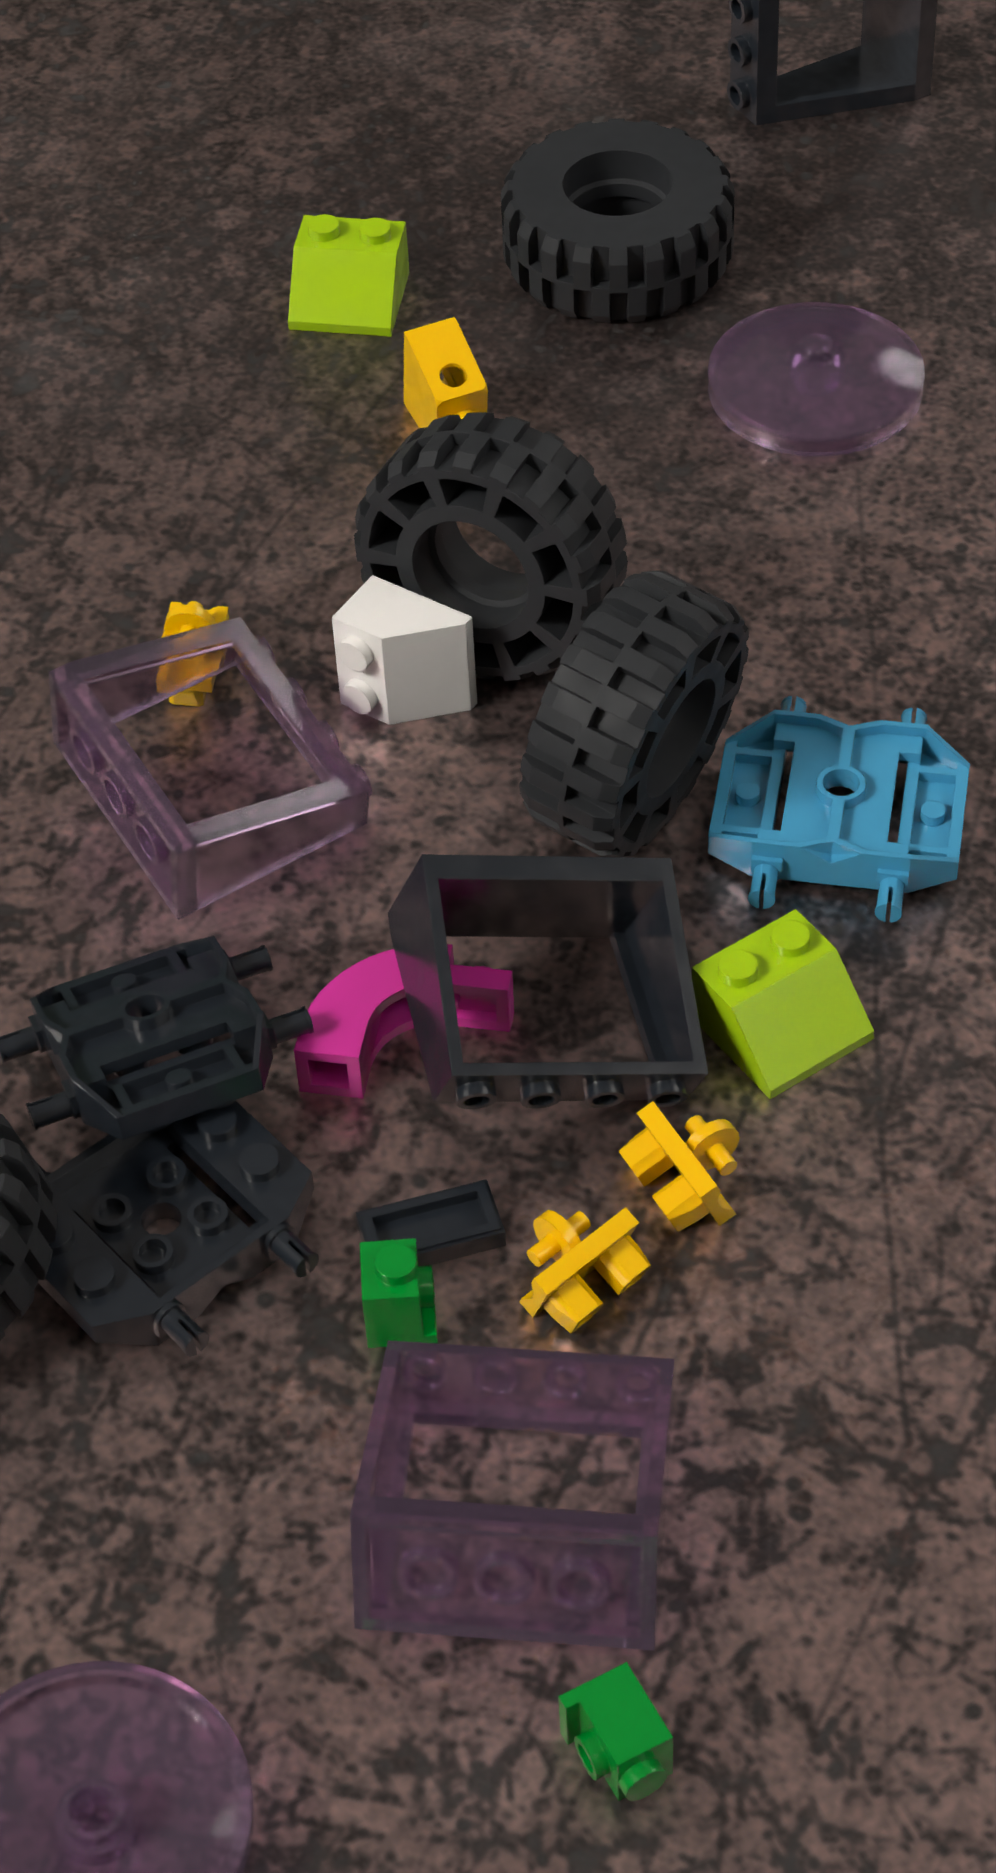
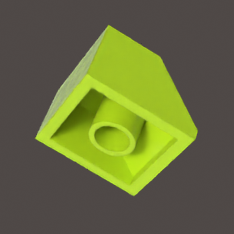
M328 214L317 216L304 215L293 248L288 313L289 330L391 337L410 273L406 222L389 221L383 218H342Z
M796 909L692 967V982L700 1027L769 1099L776 1097L874 1039V1029L837 949Z

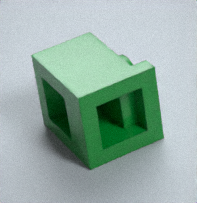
M416 1238L360 1242L362 1305L368 1348L438 1343L432 1265L418 1266Z
M627 1662L558 1696L560 1733L567 1745L575 1742L578 1755L588 1774L595 1781L605 1777L618 1801L627 1798L629 1801L645 1798L660 1788L667 1776L673 1774V1736Z

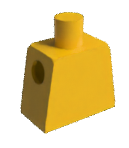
M455 317L404 332V404L419 428L428 427L433 420L444 416L459 415L463 419L467 413H487L488 410L486 382ZM441 372L444 376L443 382L440 379Z

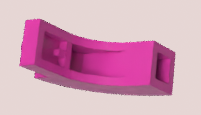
M447 944L458 1027L510 1032L514 1017L512 971L492 969L486 966L454 965L453 944ZM394 949L370 956L341 972L319 992L309 1006L308 1013L312 1020L314 1033H307L297 1037L294 1047L299 1092L363 1099L370 1070L376 1055L391 1039L414 1028Z

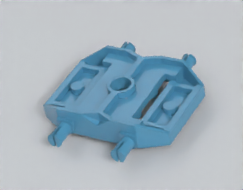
M792 696L785 697L781 702V710H773L726 739L709 828L708 854L753 876L748 895L749 903L759 908L761 893L764 890L763 909L772 907L775 903L778 879L878 890L875 916L879 920L886 922L888 903H891L890 922H896L902 917L904 893L957 880L970 763L926 724L927 714L917 708L915 723H912L913 708H908L902 712L901 722L878 720L847 725L822 714L806 713L807 704L804 699L796 696L795 708L792 711ZM787 752H794L781 831L775 830ZM898 763H906L908 765L897 843L888 842ZM843 786L850 788L854 793L847 796H837L831 794L828 790L832 787Z

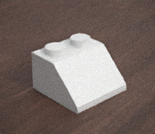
M374 575L332 616L341 704L348 706L359 714H366L389 725L470 711L477 704L473 622L471 616Z

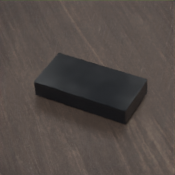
M487 1179L356 1212L357 1227L362 1242L416 1238L418 1266L434 1265L506 1246L505 1229Z

